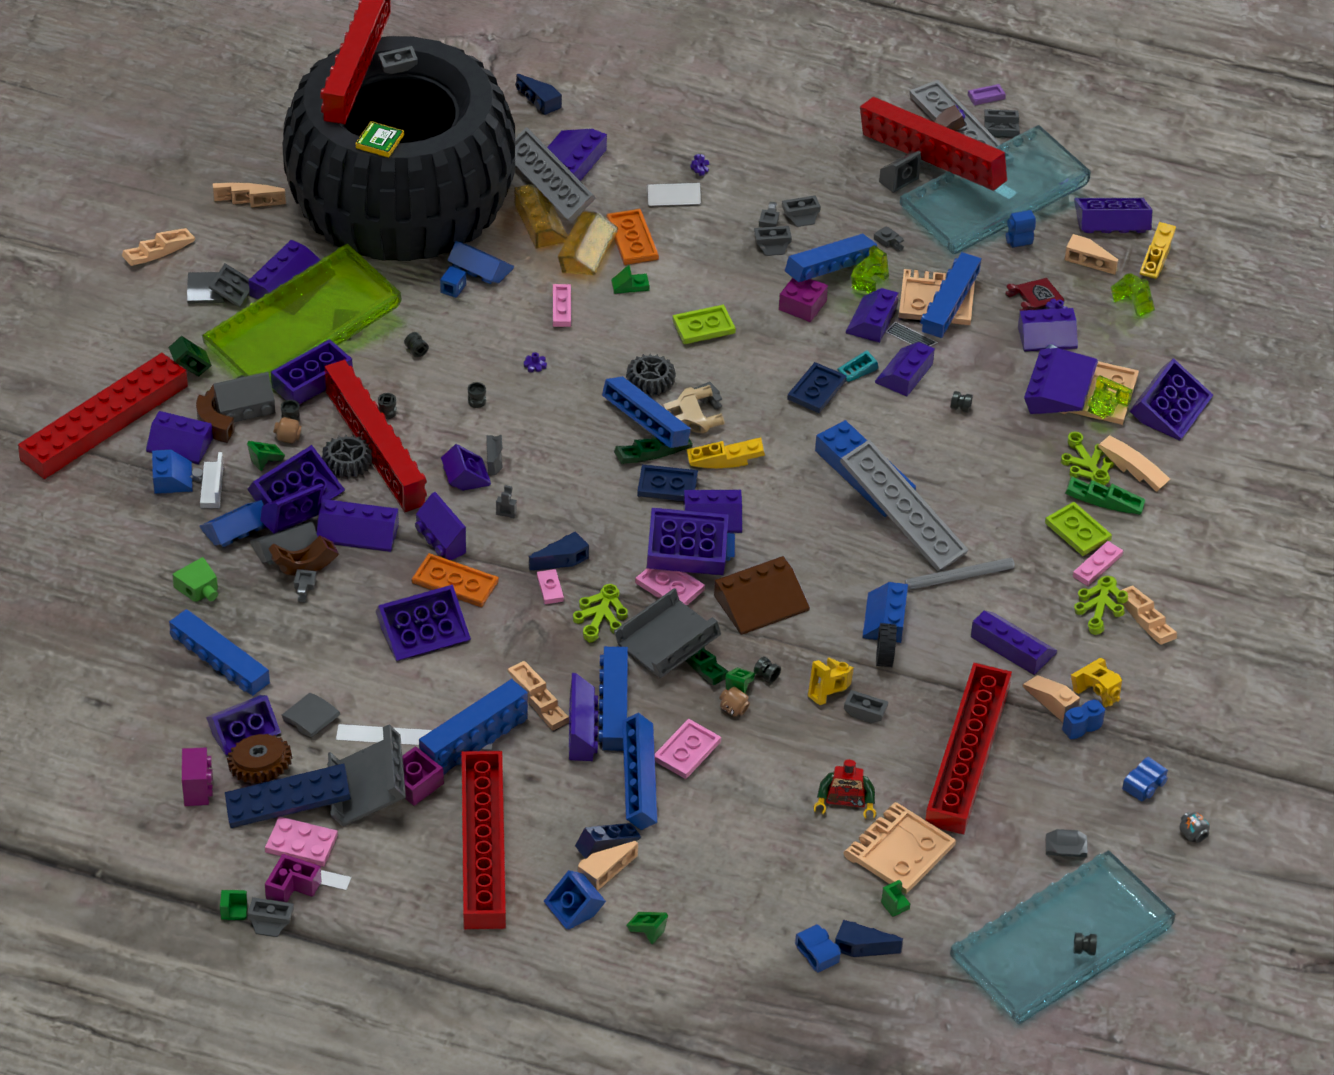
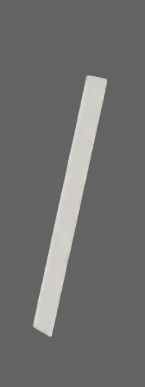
M339 724L336 740L379 742L384 740L383 727ZM394 728L401 735V744L419 745V739L432 731ZM488 744V745H486L485 747H483L482 749H490V750H491V749H492V744Z

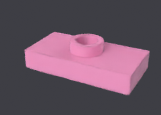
M556 569L537 572L544 604L564 602Z

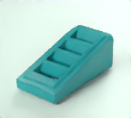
M866 350L837 370L846 375V381L850 382L876 371L879 367L877 360Z

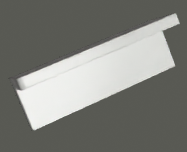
M700 183L651 184L646 186L649 206L701 203Z
M218 452L217 462H204L200 508H220L224 468L222 452Z

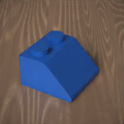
M173 450L152 451L154 494L192 492V478L190 477L192 475V462Z
M568 870L544 902L562 925L569 930L594 917L606 900L583 873Z

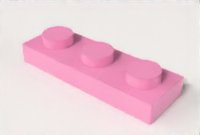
M553 284V327H571V284Z
M1107 541L1073 571V577L1089 586L1123 555V550Z

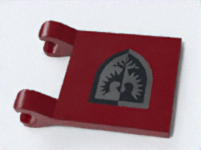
M1048 278L1019 285L1008 284L1007 289L1009 291L1005 292L1008 297H1013L1020 293L1027 301L1021 303L1023 309L1019 311L1044 308L1051 299L1065 301Z

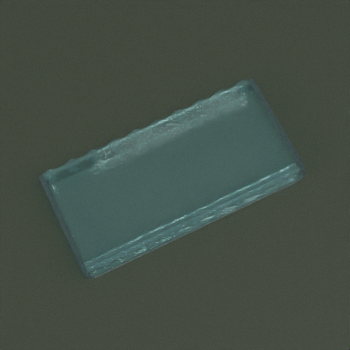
M1037 125L995 147L1005 152L1007 181L996 190L992 191L951 172H946L900 196V205L952 254H958L1007 228V221L1010 219L1011 213L1032 210L1035 213L1081 189L1089 182L1091 171L1040 125Z
M1108 850L1103 854H1098L1087 864H1082L1074 872L1067 873L1058 882L1051 883L1040 893H1035L1027 901L1020 902L1011 911L1004 912L993 922L986 923L983 928L977 932L970 933L964 940L955 942L950 949V956L1017 1024H1021L1166 932L1173 925L1176 914ZM1075 932L1082 933L1084 937L1089 934H1097L1095 955H1088L1084 951L1081 954H1074Z

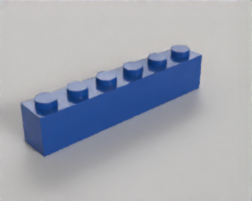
M864 234L856 235L788 257L784 271L796 281L802 282L872 260L875 256L877 244Z
M961 252L959 257L954 259L952 269H949L947 272L946 280H942L939 292H935L933 302H930L927 307V313L921 317L922 332L943 338L980 272L982 258Z
M623 376L605 380L602 396L669 448L688 444L691 432L689 426Z
M184 610L169 621L170 635L174 640L181 642L186 649L192 650L201 660L208 662L214 670L220 671L229 681L236 683L244 692H248L253 696L270 683L269 670L189 610Z
M604 646V655L600 654V666L604 667L600 669L599 681H603V684H599V696H603V699H599V711H603V715H599V727H603V730H599V742H602V750L624 751L623 720L627 718L628 647Z
M638 712L623 720L626 820L638 829L643 830L657 823L653 723Z

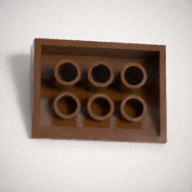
M784 556L715 580L714 597L740 635L810 610L793 568Z

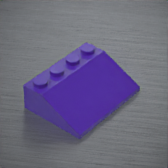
M594 129L561 130L547 148L581 181L607 150V134Z
M1074 198L1078 224L1084 233H1094V231L1111 233L1114 230H1118L1120 233H1128L1129 230L1146 233V230H1152L1153 210L1144 198Z
M290 240L249 279V293L251 297L295 316L336 276V273L306 246Z
M1060 348L1040 349L1024 396L1030 414L1083 411L1098 360Z
M1173 358L1160 369L1129 412L1142 424L1180 441L1213 397V394Z
M312 445L253 481L247 489L254 500H262L263 505L298 490L321 483L324 485L322 501L323 499L332 500L345 491L344 487Z
M652 508L646 568L724 575L728 515Z
M453 585L378 605L375 611L381 630L396 661L471 640Z

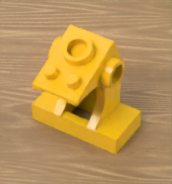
M827 658V666L819 660L812 663L808 697L819 705L826 704L827 695L842 692L851 685L854 667L849 666L846 662H839L831 658Z
M1099 658L1071 674L1074 692L1079 694L1092 686L1094 692L1101 696L1104 708L1112 706L1116 701H1120L1122 679L1119 674L1107 669L1106 660Z

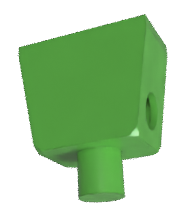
M203 557L172 574L174 588L194 602H198L205 597L209 601H214L217 598V577Z

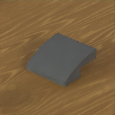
M984 109V127L992 136L1019 137V112L1016 110Z
M224 263L210 284L209 289L240 307L249 294L250 278Z
M188 272L187 303H224V297L209 289L210 284L219 272Z
M308 693L284 712L282 718L284 722L297 726L299 733L313 737L341 714L326 700L315 694Z

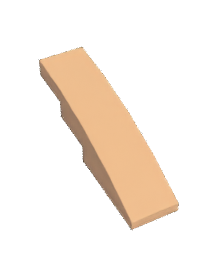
M213 183L214 201L232 200V204L250 203L251 207L286 204L284 188L253 183Z
M186 228L156 233L155 239L140 241L138 248L123 250L122 257L131 266L146 263L187 246L195 241V237Z
M1110 435L1098 445L1123 473L1128 470L1139 482L1144 479L1156 492L1170 480L1166 474L1141 453Z
M1133 585L1122 589L1128 593V601L1123 603V605L1155 641L1162 645L1177 639V632L1166 624L1165 616L1154 608V601Z
M525 661L508 668V673L512 679L528 692L529 704L552 731L569 723V716L558 706V700L547 690L546 682Z

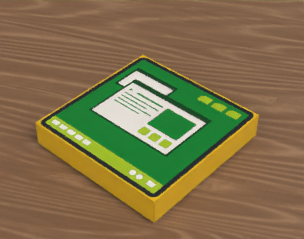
M370 121L355 145L357 149L389 158L403 138L404 131Z

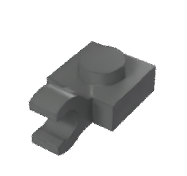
M770 201L768 210L762 209L759 227H777L780 212H776L777 202Z
M885 226L874 233V240L883 246L891 245L897 251L904 248L900 244L904 239L889 227Z
M711 382L694 388L697 389L710 385L713 396L700 400L704 404L709 402L714 409L722 407L719 402L722 400L720 391Z
M505 485L501 497L498 496L496 500V515L515 518L517 500L511 499L513 489L511 486Z
M297 569L294 588L298 589L299 602H306L307 590H314L317 578L316 571Z

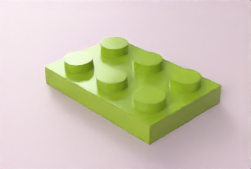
M724 304L672 316V321L684 344L736 333V328Z
M1075 502L1068 504L1045 518V524L1082 556L1087 555L1112 539V534Z

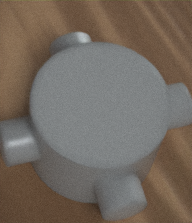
M200 468L193 469L190 477L196 482H201L203 470Z

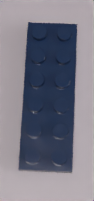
M343 763L225 792L230 828H235L350 800L351 795L347 771Z

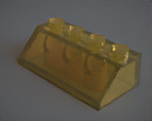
M532 184L515 187L514 204L535 249L569 242V237L548 198Z
M582 212L558 255L562 273L595 275L618 231V227L598 212Z

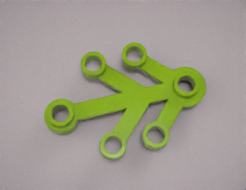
M1075 431L1069 433L1067 442L1071 448L1077 450L1082 459L1074 457L1069 453H1064L1061 456V464L1069 466L1072 463L1090 469V471H1086L1078 466H1071L1069 471L1070 477L1078 478L1082 476L1104 486L1107 485L1110 481L1108 470L1114 466V463L1106 456L1103 458V466L1099 469L1096 465L1100 457L1105 454L1098 447L1099 444L1095 445L1091 458L1082 445L1083 435Z
M1112 576L1101 577L1096 586L1089 590L1083 588L1078 591L1079 600L1087 601L1091 596L1100 592L1099 596L1086 603L1078 602L1074 605L1077 615H1083L1087 610L1096 606L1094 617L1088 622L1089 632L1093 635L1101 634L1104 631L1102 616L1105 605L1113 612L1115 617H1121L1125 614L1124 606L1116 604L1108 596L1109 593H1112L1118 603H1126L1128 601V593L1124 590L1120 591L1116 587L1117 581Z
M614 584L604 585L599 594L581 598L579 600V607L583 611H575L573 613V622L576 624H581L586 617L595 615L591 625L583 628V638L589 643L595 642L598 639V628L604 616L610 624V631L612 633L617 629L614 627L619 628L622 625L617 619L625 620L628 617V610L619 601L620 592ZM602 601L600 605L591 607L592 603ZM610 602L616 609L617 619L609 609Z

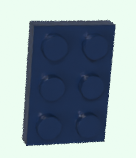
M814 362L788 393L787 400L820 413L846 382L847 376Z
M642 464L637 496L684 501V490H696L698 470Z

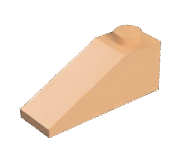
M1073 234L1066 247L1065 261L1116 274L1118 259L1091 239Z
M1038 675L1023 684L1024 689L1062 722L1064 721L1065 713L1069 709L1079 707L1080 697L1063 684Z
M633 841L593 853L588 858L580 861L578 872L583 873L598 891L638 856V842Z

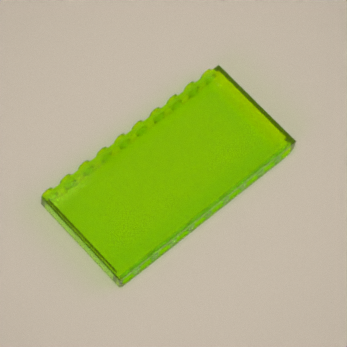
M346 244L313 266L308 267L305 271L294 276L286 283L281 284L275 290L267 293L256 302L251 303L226 321L202 335L203 343L238 376L244 375L246 377L268 372L271 382V371L329 339L338 346L396 309L402 300L401 292L351 246Z

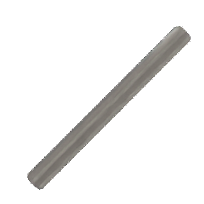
M1010 557L909 578L905 580V584H908V590L1013 569L1015 563L1013 558Z

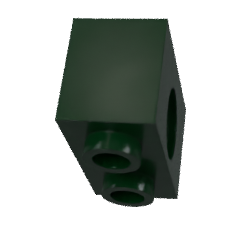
M180 336L168 347L174 362L198 377L212 366L207 352L183 336Z

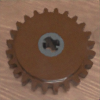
M258 734L236 743V747H232L231 752L228 753L229 758H227L229 772L232 773L233 777L236 776L237 780L242 779L243 782L253 784L269 782L283 775L284 770L289 769L288 765L292 764L291 759L293 757L290 745H288L287 741H283L282 737L277 738L276 735Z

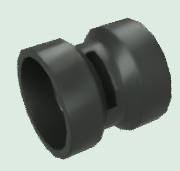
M418 332L410 333L404 340L405 346L410 349L414 357L425 355L429 349V345L425 340H422Z
M480 382L471 383L467 389L468 404L473 408H481L486 404V387Z
M954 391L950 408L956 410L960 407L962 411L969 413L973 395H962L961 392Z
M391 393L381 394L378 397V410L380 413H384L386 419H391L397 414L396 397Z
M295 400L284 401L281 404V418L286 417L300 422L299 403Z
M764 656L755 664L754 673L758 676H763L767 682L773 683L779 677L781 667L775 663L772 664L770 659Z
M1075 932L1074 954H1081L1084 951L1088 955H1095L1097 934H1089L1084 937L1082 933Z

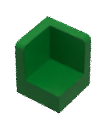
M900 880L883 887L881 903L892 917L909 910L911 905L901 892L902 882Z
M221 890V920H246L248 907L247 891Z

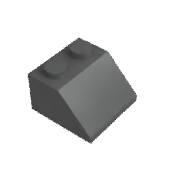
M916 151L907 154L881 168L879 182L894 193L918 180L921 152Z

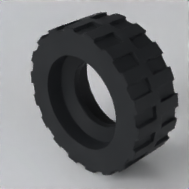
M880 623L877 639L876 666L893 667L897 633L896 624Z

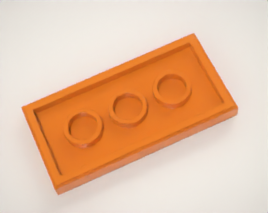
M641 209L606 214L607 222L624 265L659 260V254Z
M428 553L412 577L413 584L430 590L453 585L458 600L481 608L499 582V577L431 553Z

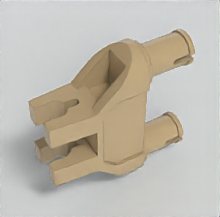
M710 385L697 389L692 387L686 388L677 400L663 404L666 410L689 426L691 431L695 433L708 432L709 428L725 424L722 413L706 418L698 404V399L713 396Z

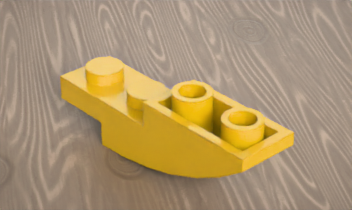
M1162 222L1158 223L1139 275L1154 279L1158 278L1168 256L1176 226Z
M761 437L724 446L723 441L687 449L689 464L701 468L740 467L748 465V459L765 456Z

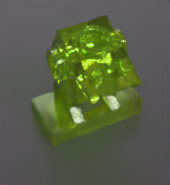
M875 245L869 249L870 255L854 267L851 275L852 288L866 291L868 294L876 291V282L871 277L877 275L884 281L889 277L887 254Z
M1129 273L1111 286L1114 302L1124 298L1133 300L1138 317L1155 310L1149 283L1145 278L1141 280L1138 276Z
M1099 375L1096 379L1093 396L1090 397L1087 406H1089L1088 412L1103 419L1112 416L1118 404L1126 407L1130 404L1133 389ZM1111 388L1117 392L1114 393L1112 391H1109L1108 389Z

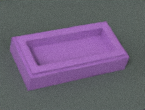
M1000 84L968 90V97L974 106L1003 100L1006 97Z

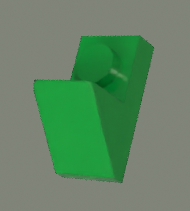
M630 265L611 279L614 294L649 291L650 289L647 273L632 275Z
M248 441L247 443L251 461L260 471L263 470L268 461L282 462L285 454L275 444Z
M738 667L726 673V689L729 690L732 687H736L746 694L748 684L754 681L756 673Z
M638 912L626 926L630 932H644L650 943L654 944L665 931L668 914L666 912Z

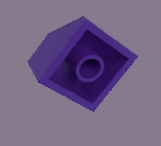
M455 444L441 457L443 469L448 478L447 481L452 487L465 491L491 485L483 458Z

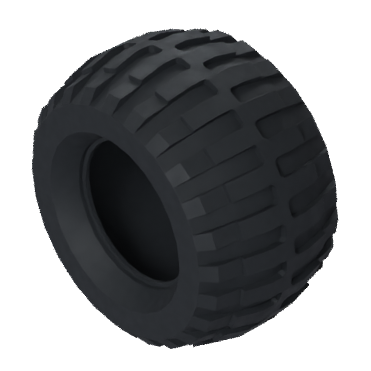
M414 36L381 37L345 124L324 121V113H321L323 99L320 98L321 89L325 88L326 78L330 76L331 66L335 65L336 54L340 53V48L328 54L327 58L318 60L310 68V73L303 75L298 89L294 93L291 107H288L284 121L282 142L284 171L296 204H300L304 218L309 220L310 226L317 234L325 236L326 241L333 246L345 248L347 252L357 256H366L382 261H411L438 257L442 253L451 252L455 241L461 243L471 242L481 236L482 230L488 228L494 222L515 174V123L503 91L497 84L496 77L490 70L484 68L483 62L473 56L466 55L464 50L441 43V41ZM409 46L413 47L418 59L417 65L410 70L395 74L383 72L378 54ZM370 121L404 131L403 138L389 158L356 148L355 143Z

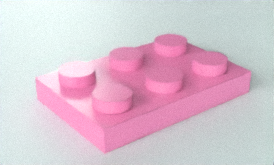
M646 568L635 578L637 585L658 598H661L675 588L679 600L685 605H688L705 590V584L680 571Z
M688 719L655 753V762L687 779L721 743V737Z
M278 817L265 846V853L278 856L286 854L324 867L338 837V831Z

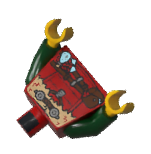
M845 760L843 766H836L834 771L828 773L820 782L817 794L819 799L813 806L815 812L817 805H823L822 814L825 813L826 806L824 800L828 804L864 808L865 804H867V809L863 813L865 819H867L868 810L873 811V819L877 814L873 808V804H875V788L870 779L864 776V770L856 768L854 760Z

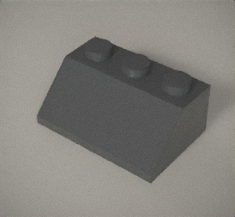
M268 372L213 384L216 412L234 417V422L276 413L275 399Z
M306 522L275 534L272 533L251 540L250 543L262 563L268 562V565L275 563L268 549L273 543L289 551H298L309 546L317 538L313 522Z

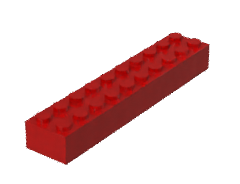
M359 0L358 10L354 12V20L350 21L349 32L345 33L344 43L340 45V53L336 54L335 65L331 66L330 76L325 81V88L321 89L320 98L323 99L321 113H324V121L346 123L390 17L391 0Z
M872 97L860 106L863 135L907 154L920 151L921 160L992 191L1007 181L1004 151L876 97Z
M164 353L158 354L19 443L20 461L45 480L188 387L187 371Z
M346 360L325 366L326 394L355 438L361 437L362 440H366V444H369V449L372 450L371 454L373 456L372 464L404 513L422 507L425 503V497H427L425 489L426 477L424 473H420L416 461H412L408 449H404L400 437H396L392 425H388L384 413H380L377 403L370 398L369 391L364 389L361 379L356 377L353 367L349 366Z
M973 662L926 810L925 821L938 829L965 835L1009 692L1012 671Z
M462 751L464 930L506 929L502 751Z

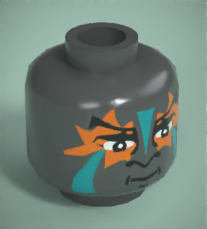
M1187 812L1181 817L1179 829L1190 842L1196 841L1199 843L1208 837L1210 824L1199 812Z

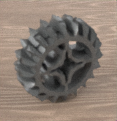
M651 353L649 356L644 354L642 357L636 356V359L631 360V363L628 364L626 372L627 380L645 394H650L651 397L653 394L659 396L661 392L666 394V391L671 390L672 385H674L676 377L674 364H671L670 360H666L665 356L659 357L658 354L652 356Z
M346 434L344 437L338 435L337 439L331 438L330 442H326V446L323 447L322 459L335 477L340 475L341 479L344 476L349 479L350 476L357 478L358 474L363 475L364 471H368L369 466H371L373 456L371 454L372 450L369 449V444H366V440H362L361 437L355 438L354 435L347 437Z

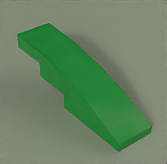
M1073 476L1070 478L1065 494L1102 508L1139 515L1142 513L1146 500L1114 484H1111L1109 488L1093 480L1087 484Z

